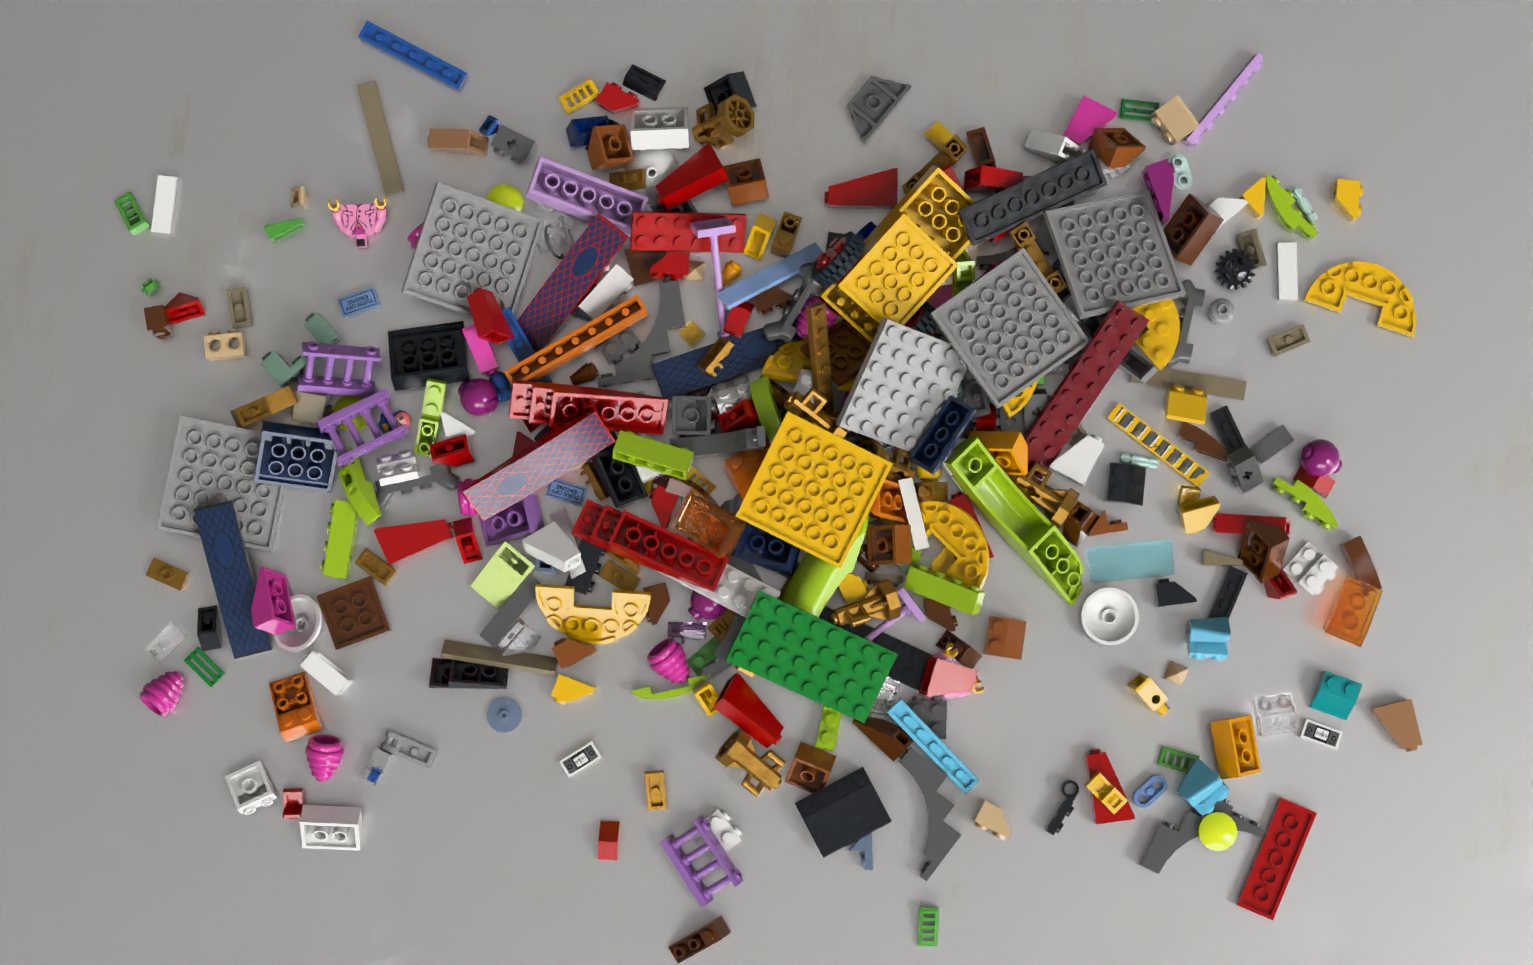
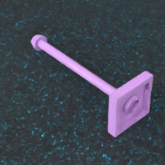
M727 217L691 222L690 230L697 238L710 237L720 326L717 336L729 339L731 334L723 331L727 321L725 306L718 298V293L723 291L717 236L735 233V224Z
M902 587L897 591L905 602L902 604L900 617L890 621L885 620L865 635L864 638L870 641L907 613L910 614L912 612L920 623L926 617Z

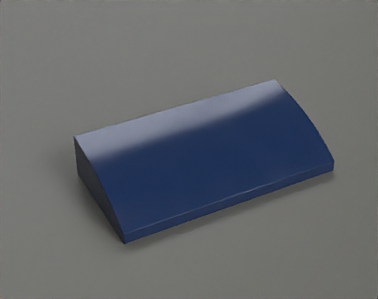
M950 395L908 460L935 475L977 410Z

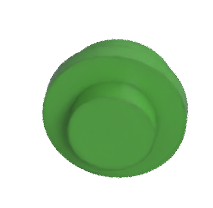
M151 278L142 284L144 288L141 291L145 292L146 295L159 287L157 279L154 281Z

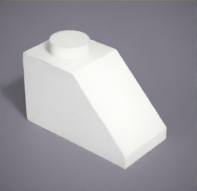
M1219 197L1215 201L1213 198L1210 199L1206 204L1224 219L1221 223L1222 225L1248 202L1244 199Z

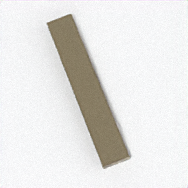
M376 81L357 85L385 195L403 192L404 187Z
M1163 368L1161 371L1158 370L1143 385L1161 388L1181 385L1189 390H1192V388L1202 389L1207 395L1244 400L1247 381ZM1130 376V383L1143 384L1133 376Z
M444 640L441 651V658L551 676H555L558 660L555 657Z

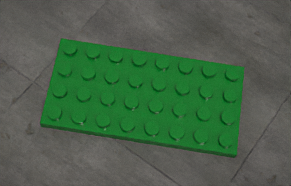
M758 589L725 661L865 723L898 654Z

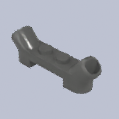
M809 262L800 266L803 284L794 291L792 295L793 300L790 305H786L783 309V316L780 321L764 325L763 330L766 340L780 339L785 343H789L798 330L793 322L811 293L818 297L823 289V286L811 276V271L816 264Z
M1189 279L1182 282L1186 295L1181 298L1185 302V306L1180 309L1179 319H1181L1180 336L1175 353L1167 364L1170 367L1178 362L1189 364L1194 344L1186 342L1194 308L1201 309L1204 301L1205 290L1195 288Z
M440 464L430 467L431 475L384 486H381L378 480L375 482L377 488L375 495L379 507L386 509L396 493L401 492L402 495L413 493L412 489L419 487L420 490L429 489L431 484L434 483L439 484L450 492L455 491L460 477L451 472L450 465Z

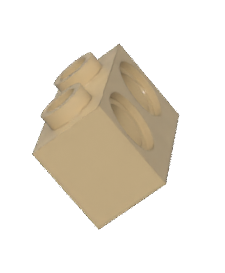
M239 329L228 330V333L220 334V331L209 332V335L203 336L205 357L209 361L247 357L245 334L239 332ZM237 338L239 345L236 348H231V341ZM214 341L220 342V347L217 350H212L211 348Z

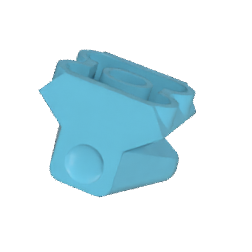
M1228 617L1190 620L1187 633L1189 657L1198 660L1211 658L1217 661L1228 659L1227 642L1231 636Z
M1197 758L1177 792L1203 816L1213 812L1214 804L1217 801L1224 800L1228 796L1230 788L1222 782L1221 778Z

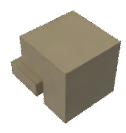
M296 390L295 395L299 402L292 406V420L317 425V421L331 415L332 405H329L331 394L300 392Z

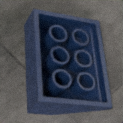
M263 421L254 482L331 493L338 450L329 433L324 432L321 434L318 428Z
M744 521L734 557L774 572L793 576L801 549Z

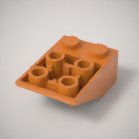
M306 671L269 683L279 732L286 742L323 730Z

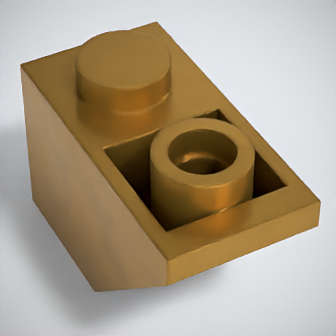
M784 211L770 253L784 258L790 255L802 217Z
M947 482L914 483L918 503L948 501Z

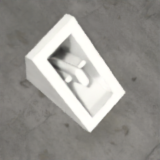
M442 411L441 418L447 439L464 434L467 437L477 434L472 428Z

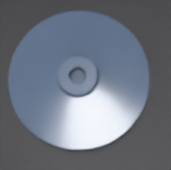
M499 698L489 706L487 719L490 726L496 731L510 732L519 726L522 719V711L516 701L510 698Z

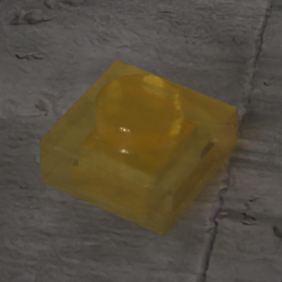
M691 321L679 335L693 348L706 333Z
M1181 485L1177 504L1182 505L1199 500L1201 489L1199 487Z

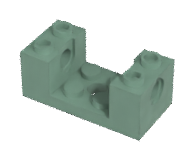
M318 312L310 314L305 319V328L314 336L318 343L337 345L343 340L340 334ZM273 351L264 355L263 361L260 363L280 387L284 388L289 385L292 386L297 381V375L305 374L307 356H298L292 361L293 365L290 366L280 354ZM315 356L314 365L323 357Z

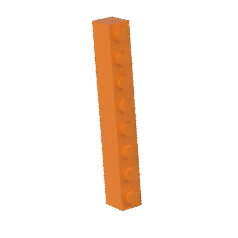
M638 294L505 370L504 373L511 386L513 380L534 382L648 316L647 309Z

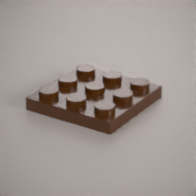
M845 319L827 329L831 378L838 386H841L859 373L872 344ZM809 342L801 346V352L810 360Z
M372 576L317 595L336 650L391 630Z

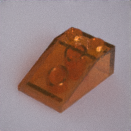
M692 494L676 528L721 558L732 555L747 522L736 517L734 513Z
M1346 576L1323 626L1325 633L1361 647L1383 591Z

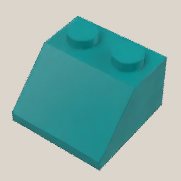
M1321 671L1309 707L1347 720L1357 702L1362 684L1327 671Z

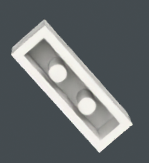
M616 264L583 300L578 309L592 321L604 314L610 306L614 308L621 300L618 298L622 292L626 294L633 287L631 282L634 279Z

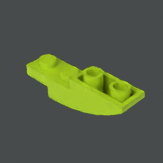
M1268 174L1265 177V192L1278 219L1290 233L1297 228L1308 240L1313 239L1318 234L1316 231L1317 227L1311 221L1307 222L1302 217L1303 214L1299 209L1291 207L1296 201L1294 194L1280 186L1281 182L1275 176Z
M427 379L415 454L431 457L429 444L436 443L438 440L442 421L441 413L444 410L447 382Z
M349 448V449L347 450V452H349V451H351V450H353V449H355V448ZM357 457L353 459L354 461L351 464L341 465L342 469L338 472V476L352 506L364 522L370 525L381 516L372 482L365 481L360 460Z
M1279 477L1273 478L1270 485L1274 486V491L1281 495L1286 493L1291 496V501L1299 505L1303 503L1300 511L1303 512L1304 517L1311 521L1316 519L1321 522L1319 525L1327 530L1338 527V523L1329 507L1307 485L1299 480H1295L1291 485Z
M825 705L823 706L815 748L829 751L835 750L842 713Z

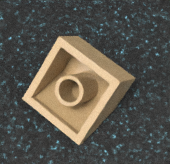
M1176 95L1150 114L1153 124L1161 129L1163 138L1168 143H1171V145L1177 143L1200 126L1179 95Z

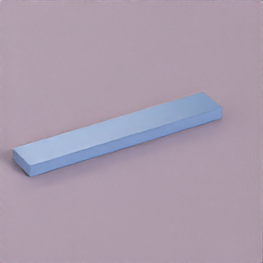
M815 242L719 292L718 298L729 310L800 273L799 268L802 264L809 262L817 264L816 259L823 251Z

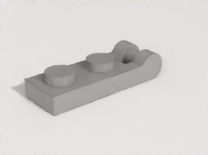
M386 731V739L381 743V749L430 768L437 750L393 731ZM393 739L398 741L396 748L391 746Z

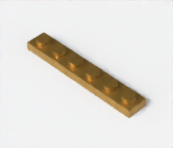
M819 301L806 307L813 388L828 398L821 410L833 413L834 402L826 306L824 302ZM814 398V404L816 405L818 400Z

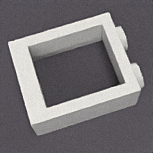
M308 651L301 659L303 663L300 666L334 695H342L353 682V679L319 651Z

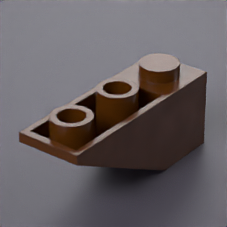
M870 713L865 723L856 719L852 721L893 762L914 741L900 726Z
M719 916L668 948L677 963H680L722 940L731 931L723 917Z

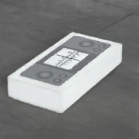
M1305 719L1299 737L1337 750L1343 732Z
M591 741L559 761V763L570 778L602 758V756Z

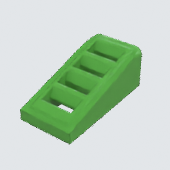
M131 192L114 200L128 230L134 236L150 227L148 220ZM128 201H131L130 204L126 205L125 207H122L123 204L127 203ZM132 208H135L134 210L126 214L127 211H129Z
M302 218L266 225L264 229L272 242H276L307 224Z
M1162 746L1157 765L1188 773L1190 770L1188 769L1190 759L1192 758L1195 761L1199 758L1201 760V757ZM1171 752L1169 762L1165 763L1167 753ZM1175 754H1178L1176 765H1172ZM1183 756L1186 757L1184 768L1180 767Z
M919 907L918 946L937 947L939 907ZM934 914V918L923 917V915ZM923 921L934 922V925H923ZM923 929H934V933H924ZM922 936L933 937V941L922 940Z

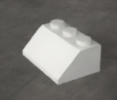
M688 107L631 109L630 131L632 150L689 148Z
M303 805L300 818L302 848L360 851L362 832L361 807Z

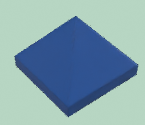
M489 115L479 128V131L488 136L496 134L499 130L500 120Z

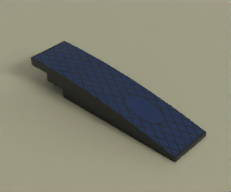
M763 328L744 333L741 338L736 336L727 340L734 346L730 353L719 362L723 365V368L720 369L717 366L714 368V373L717 374L716 377L701 371L697 367L698 363L714 344L651 364L662 397L670 400L673 396H684L761 370L771 355L773 356L779 351L781 346L787 343L780 339L766 340ZM795 333L791 341L795 343L803 341V338Z
M232 500L194 509L234 659L272 650L273 647L269 633L255 628L252 622L251 608L256 580Z

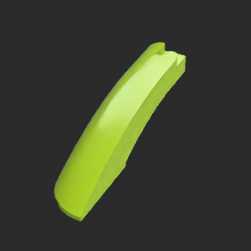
M973 437L961 442L954 448L955 452L944 462L952 472L953 479L1016 553L1069 606H1072L1081 593L1083 587L1081 584L1082 574H1084L1081 560L1057 527L1013 483L978 438Z
M868 515L841 569L807 552L796 569L782 600L819 617L839 584L848 573L853 572L865 537Z

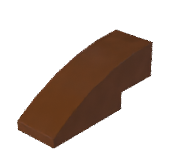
M985 127L966 132L975 167L981 165L996 167Z
M1181 422L1176 437L1194 443L1192 451L1228 463L1226 456L1229 453L1216 439L1190 423Z
M673 476L668 477L665 491L682 496L681 504L718 516L719 505L703 488L688 478L683 480Z
M1361 536L1340 544L1364 597L1382 589L1376 569Z

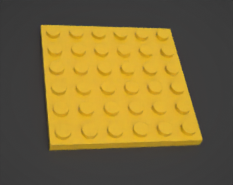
M788 411L736 517L841 569L893 463Z

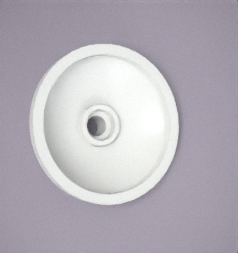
M665 149L639 150L633 154L635 161L626 165L624 171L646 170V189L631 191L648 197L647 204H656L658 200L655 195L658 194L655 186L679 167V163ZM650 170L656 172L654 176H649L648 173Z
M1112 587L1102 588L1093 592L1084 602L1081 610V622L1087 635L1094 641L1103 645H1117L1128 640L1136 631L1139 623V610L1134 599L1125 591ZM1107 613L1112 615L1111 620L1105 618Z
M302 594L290 597L296 627L280 635L273 634L277 644L291 652L302 651L309 647L317 638L322 624V614L318 603L313 598Z

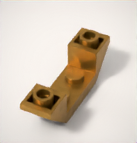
M955 134L942 147L943 149L919 172L915 173L902 188L908 193L932 165L940 169L949 164L953 167L969 149L968 146Z
M1027 222L1009 232L1017 252L1023 248L1026 250L1056 294L1067 287L1059 272L1053 270L1034 240L1036 236Z
M289 385L230 411L237 427L242 428L290 407L299 401L292 386Z

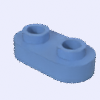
M1159 775L1149 778L1134 792L1133 801L1135 805L1141 808L1149 807L1166 791L1167 781ZM1156 781L1160 783V787L1157 789L1153 786ZM1141 794H1144L1146 796V799L1143 802L1139 800V796Z

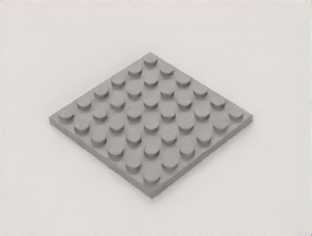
M436 182L401 292L472 316L467 296L472 294L475 289L484 288L493 292L502 311L510 307L512 313L515 314L544 220Z
M1149 190L1048 210L1043 214L1080 319L1108 313L1117 300L1130 308L1186 295Z
M1024 248L930 313L935 323L996 409L1083 349L1089 342L1085 333Z
M883 317L835 424L850 431L913 452L950 395L955 397L966 373L967 366L949 342Z
M180 415L156 529L201 538L194 509L232 500L245 546L271 552L285 486L254 482L261 432Z

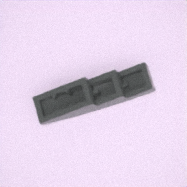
M529 574L484 628L480 636L495 647L536 597L535 586L541 583Z

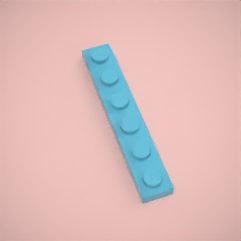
M901 698L887 710V713L965 794L980 781Z

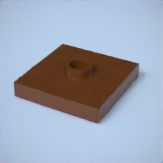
M630 248L624 250L635 287L662 280L652 278L653 275H648V271L665 256L664 251L631 250Z

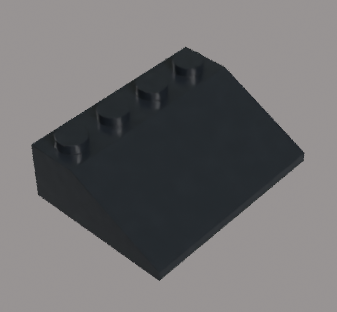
M464 321L388 331L390 372L394 390L426 387L428 378L445 381L447 384L470 381L467 343L462 331L465 328Z
M863 767L795 803L823 858L892 823Z

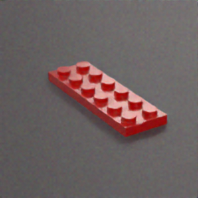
M632 211L630 249L711 252L710 237L697 238L690 230V223L727 217L735 224L736 232L717 236L719 252L744 253L747 215L737 213Z
M1283 798L1279 799L1236 905L1268 919H1274L1317 815L1316 812Z

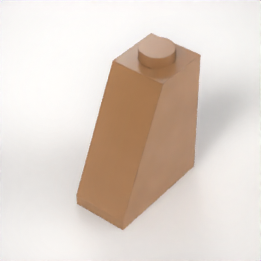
M430 129L428 148L439 152L487 156L489 137L468 129Z
M1412 699L1370 708L1372 714L1400 749H1406V752L1417 750V746L1423 745Z

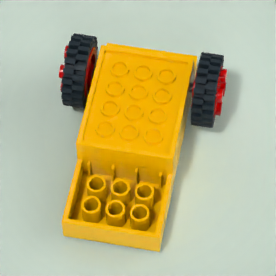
M932 165L864 241L852 231H849L847 234H843L842 237L835 238L826 249L827 251L817 257V264L814 265L811 276L823 286L819 296L871 343L883 317L932 336L936 331L937 324L930 313L936 309L929 302L925 301L958 266L955 259L970 244L957 210L975 201L939 167Z

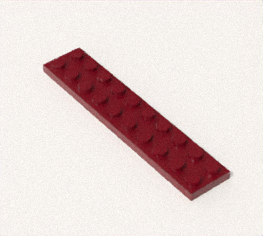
M1119 300L1114 303L1024 436L1028 445L1029 473L1036 462L1049 469L1050 464L1054 462L1150 321L1148 318ZM1037 471L1033 474L1040 479L1044 476Z

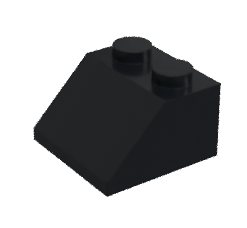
M744 71L729 73L704 87L709 103L712 102L714 104L715 115L718 112V104L734 94L747 99L752 109L757 107Z
M1108 463L1104 502L1143 506L1146 467Z

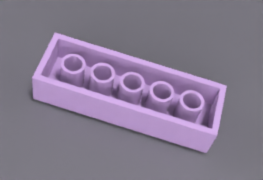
M540 157L536 163L525 198L588 222H592L596 215L600 213L629 237H631L632 211H644L648 197Z

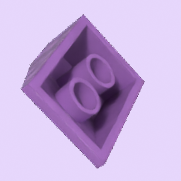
M529 495L484 521L479 515L486 547L502 544L505 541L510 542L526 538L544 527L537 495Z

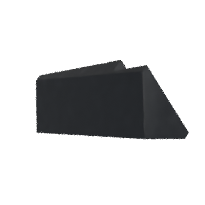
M609 431L615 442L592 456L591 460L615 507L623 509L648 497V494L635 465L613 459V448L617 435L614 431Z
M432 658L429 688L507 689L509 669L452 659Z

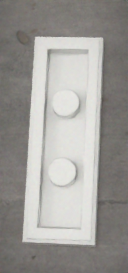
M158 175L151 232L171 234L178 183L177 177Z
M1297 242L1277 243L1278 300H1298Z

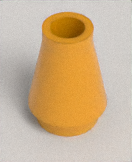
M732 259L729 263L726 262L721 272L723 288H726L727 285L740 276L743 270Z

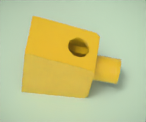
M1140 672L1127 684L1130 690L1148 709L1153 712L1157 711L1161 716L1170 710L1165 703L1168 698L1149 676Z

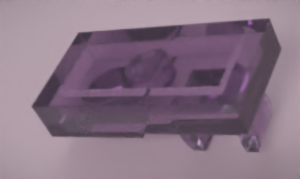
M668 622V637L673 639L675 637L681 638V644H684L685 638H692L694 640L706 639L707 622Z

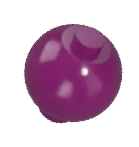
M475 378L468 382L465 381L458 388L461 405L471 415L485 416L495 410L498 405V391L494 384L487 379Z
M1313 440L1303 447L1301 451L1302 466L1312 476L1327 477L1332 473L1339 472L1342 467L1338 449L1328 440Z
M694 590L692 591L690 597L691 607L688 611L697 621L701 618L706 620L716 619L726 611V607Z

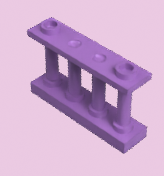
M314 341L302 342V355L307 356L305 374L297 375V391L363 397L375 394V382L370 381L373 361L380 362L381 359L379 348L372 346L358 347L322 344ZM315 356L327 357L323 377L312 376ZM334 358L346 359L343 378L332 377ZM354 360H365L363 379L361 380L351 379Z
M387 388L317 421L320 433H329L340 456L336 457L338 467L349 465L354 461L353 459L394 439L396 441L400 440L408 433L407 425L404 424L399 427L387 405L388 401H390V394ZM376 407L381 408L392 431L384 435L381 434L370 414L371 410ZM359 415L364 417L375 438L367 443H364L353 423V418ZM343 424L347 426L357 448L349 452L346 451L335 430L338 425Z
M701 815L693 821L695 824L694 828L678 838L671 834L662 840L660 844L702 908L713 900L712 894L731 882L736 887L744 880L741 871L734 866L711 830L709 821ZM701 833L706 843L689 854H685L681 849V844ZM711 849L716 860L698 871L695 870L691 861ZM722 866L727 876L706 887L702 877Z

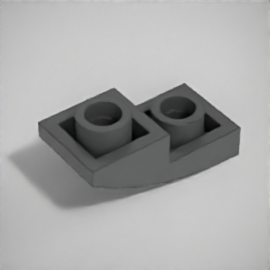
M1281 425L1251 446L1250 449L1262 464L1293 442L1294 438L1286 427Z

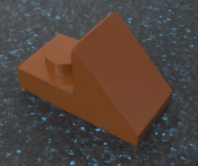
M1104 510L1088 532V537L1128 530L1127 522L1122 523V520L1119 519L1110 521V525H1108Z

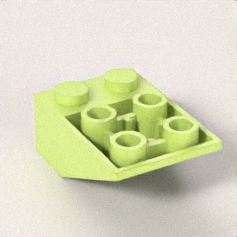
M505 541L470 587L500 610L525 578L533 572L536 565Z

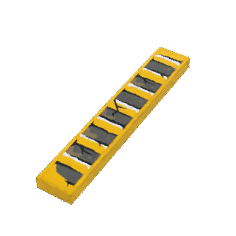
M1119 402L1107 416L1109 421L1195 487L1199 488L1209 475V471Z

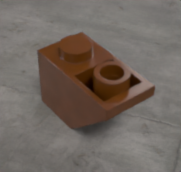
M774 286L752 297L757 313H762V315L773 312V308L778 306L781 309L785 308L793 300L791 294Z
M164 305L144 308L148 332L159 340L167 339L169 335H174L171 320Z
M1077 501L1066 518L1062 535L1068 542L1078 548L1100 516Z
M666 582L643 588L644 592H652L649 611L646 613L648 623L652 622V625L658 624L671 602Z
M930 598L922 600L927 619L950 632L956 631L955 627L958 626L956 616L951 615L950 608L952 607Z
M946 630L936 644L941 650H946V645L953 643V648L950 650L958 648V654L954 657L955 660L962 666L971 669L975 667L982 657L970 645Z

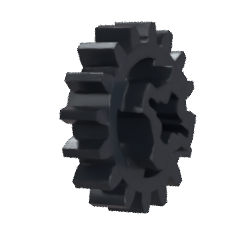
M1232 249V253L1226 250V256H1219L1222 261L1216 262L1219 269H1216L1215 272L1220 274L1217 280H1223L1222 286L1228 284L1227 289H1233L1234 287L1235 290H1240V285L1242 288H1247L1246 283H1253L1250 278L1257 276L1253 273V270H1256L1257 267L1252 265L1256 260L1249 259L1250 253L1244 255L1245 250L1240 249L1239 252L1237 249ZM1241 258L1246 262L1247 265L1241 262ZM1239 267V271H1233V268ZM1226 274L1231 277V280L1227 278Z

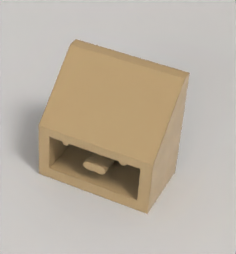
M982 799L972 818L976 822L975 826L984 831L987 828L993 830L992 834L1002 840L1005 837L1010 839L1011 834L1003 809Z

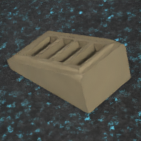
M1207 549L1201 551V565L1240 566L1243 564V560Z

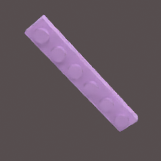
M1258 52L1250 59L1198 122L1200 126L1189 133L1183 140V143L1187 146L1193 143L1196 145L1202 139V132L1205 129L1208 131L1215 123L1213 119L1216 115L1220 116L1226 110V103L1229 100L1232 102L1239 94L1237 90L1240 86L1244 87L1251 79L1249 77L1253 71L1256 73L1263 65L1261 61L1264 59L1262 54Z

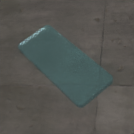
M1168 540L1090 548L1087 551L1090 580L1093 583L1172 575L1175 572L1172 543Z

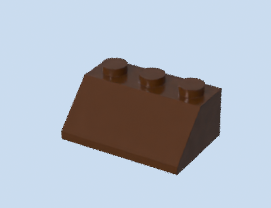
M1190 193L1163 231L1172 256L1177 261L1191 266L1224 219L1213 208Z
M1249 520L1247 521L1237 558L1243 560L1246 568L1262 584L1280 574L1290 538L1278 525Z

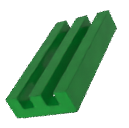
M1121 99L1119 119L1152 122V117L1124 114V112L1151 114L1155 110L1127 108L1125 104L1155 107V110H1157L1160 103Z
M196 647L184 659L210 687H213L225 674L199 647ZM197 653L219 673L218 676L196 656ZM192 658L214 679L213 681L191 661Z

